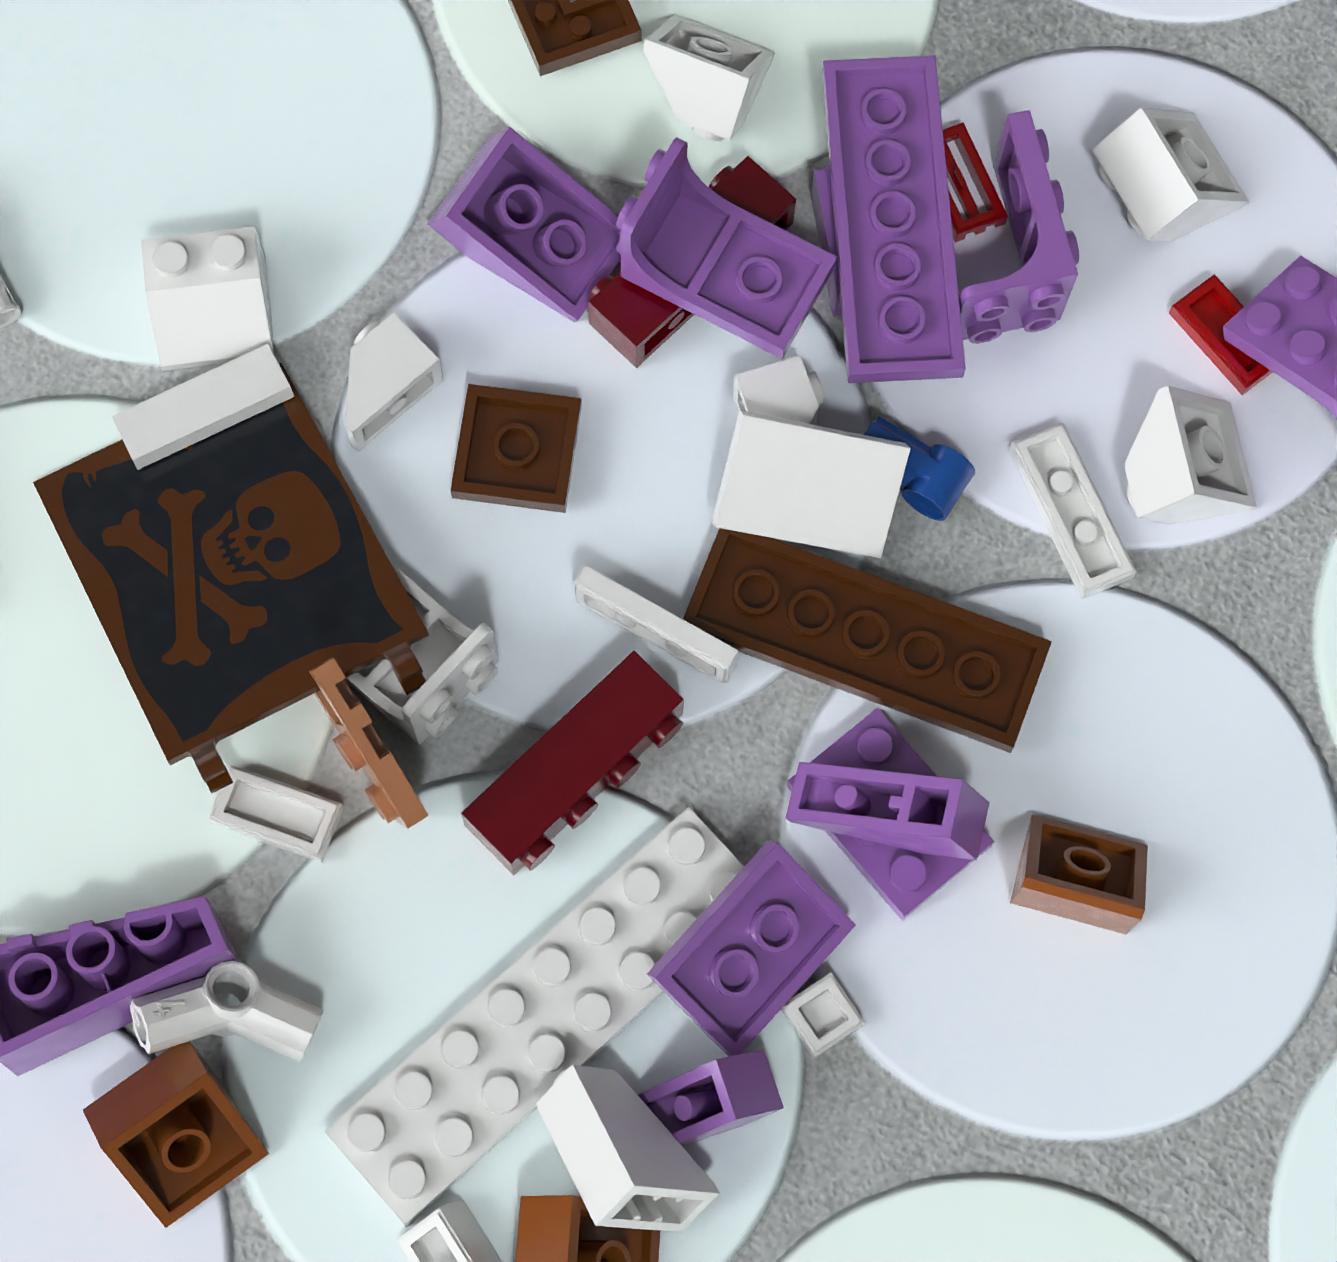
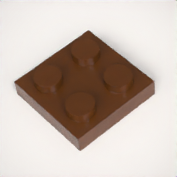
M468 384L450 490L452 498L566 513L582 410V398Z

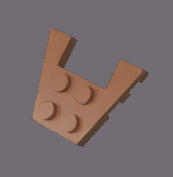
M330 658L310 670V674L320 688V691L314 693V695L340 733L332 740L350 769H354L356 772L362 768L373 784L364 791L380 817L386 820L387 823L396 820L407 829L428 817V813L392 753L386 749L371 725L372 720L362 703L357 701L344 679L346 677L336 660Z

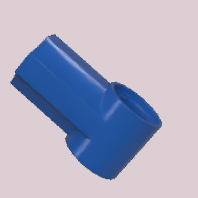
M879 416L864 433L867 436L906 443L911 448L900 486L902 497L913 509L922 515L937 521H944L975 475V468L965 456L948 446L941 444L928 446Z

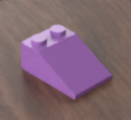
M511 127L487 139L427 223L428 226L471 260L573 322H577L587 309L589 295L595 285L605 276L611 274L621 260V254L616 252L621 232L616 227L618 215Z

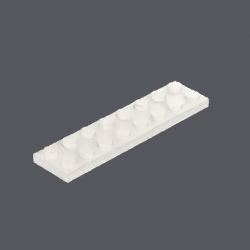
M690 807L686 808L329 1126L324 1133L407 1227L537 1109L536 1103L554 1085L556 1077L561 1072L570 1068L572 1064L586 1065L665 993L647 973L745 866Z

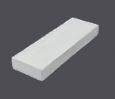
M266 344L111 417L137 470L289 400L294 397V394L269 344Z
M1062 422L1012 442L1009 451L1081 600L1133 579L1137 571L1064 423Z
M586 565L576 579V599L579 604L718 682L727 684L737 667L739 653L737 649Z

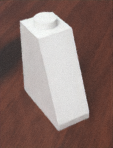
M572 1064L570 1068L564 1070L556 1077L554 1085L536 1103L595 1226L682 1232L720 1194L710 1177L616 1070Z

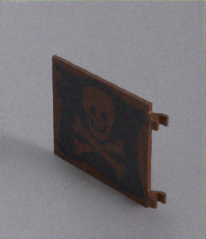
M282 363L279 365L294 394V397L139 470H137L122 439L33 482L167 762L171 766L187 757H192L211 793L234 783L217 751V743L320 691L309 671L326 660L334 658L345 677H348L382 659H386L389 661L406 695L418 690L426 682L422 674L423 670L410 647L412 644L428 637L429 633Z

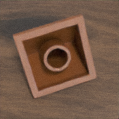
M1032 814L1010 903L1126 935L1142 920L1145 911L1148 845Z

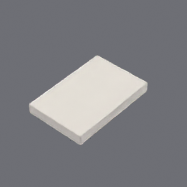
M739 410L712 523L717 528L881 558L911 448L902 442Z

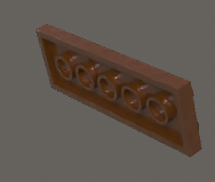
M722 528L718 530L683 617V620L730 645L741 653L1009 753L1012 752L1052 643V641L774 538Z

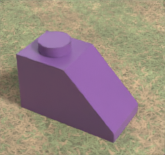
M764 1049L715 1059L638 1094L640 1099L682 1146L742 1127L784 1109Z

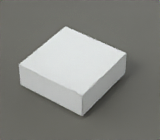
M829 973L790 999L781 1009L813 1059L865 1025V1021L832 973Z

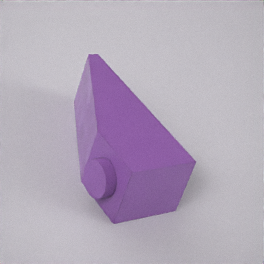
M799 762L785 819L792 823L918 853L977 860L990 802L963 779Z

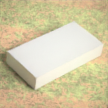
M231 765L228 772L234 783L220 790L209 821L219 827L322 863L344 810L343 805Z

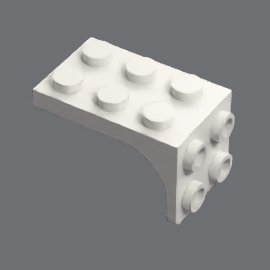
M390 562L429 633L428 637L412 644L410 647L423 670L422 674L426 682L418 690L406 695L389 661L386 659H382L346 677L344 680L420 746L429 735L433 738H438L452 725L458 715V711L455 708L470 692L476 696L488 687L498 673V668L495 665L499 662L494 631L490 627L482 623L475 630L469 628Z

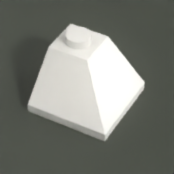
M678 15L672 16L646 38L642 49L677 120L692 126V131L696 135L712 141H722L723 139L730 141L743 127L775 55V52Z
M1169 385L1159 389L1124 463L1129 483L1127 486V496L1132 508L1136 512L1137 518L1170 525L1243 513L1257 508L1231 402Z

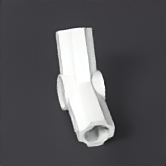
M236 961L221 962L212 967L205 977L132 999L130 1004L133 1029L140 1046L148 1054L210 1034L221 1037L237 1034L298 1062H301L324 1011L259 982L257 975L250 967ZM230 993L237 997L241 1004L225 1005L217 1000L215 994Z

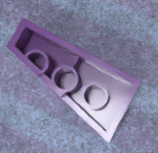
M205 896L128 912L124 918L96 924L93 920L72 924L69 925V930L36 937L30 933L7 938V943L0 944V1063L18 1077L133 1022L130 1011L132 999L205 977L212 967L221 962H240L219 914Z

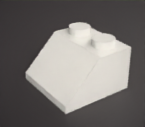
M1140 108L1092 148V151L1102 165L1099 171L1103 180L1112 190L1119 193L1129 209L1127 218L1131 226L1147 240L1174 241L1241 209L1250 202L1196 115L1192 112Z
M255 226L141 239L145 292L162 371L227 363L266 344H269L274 354L265 259Z

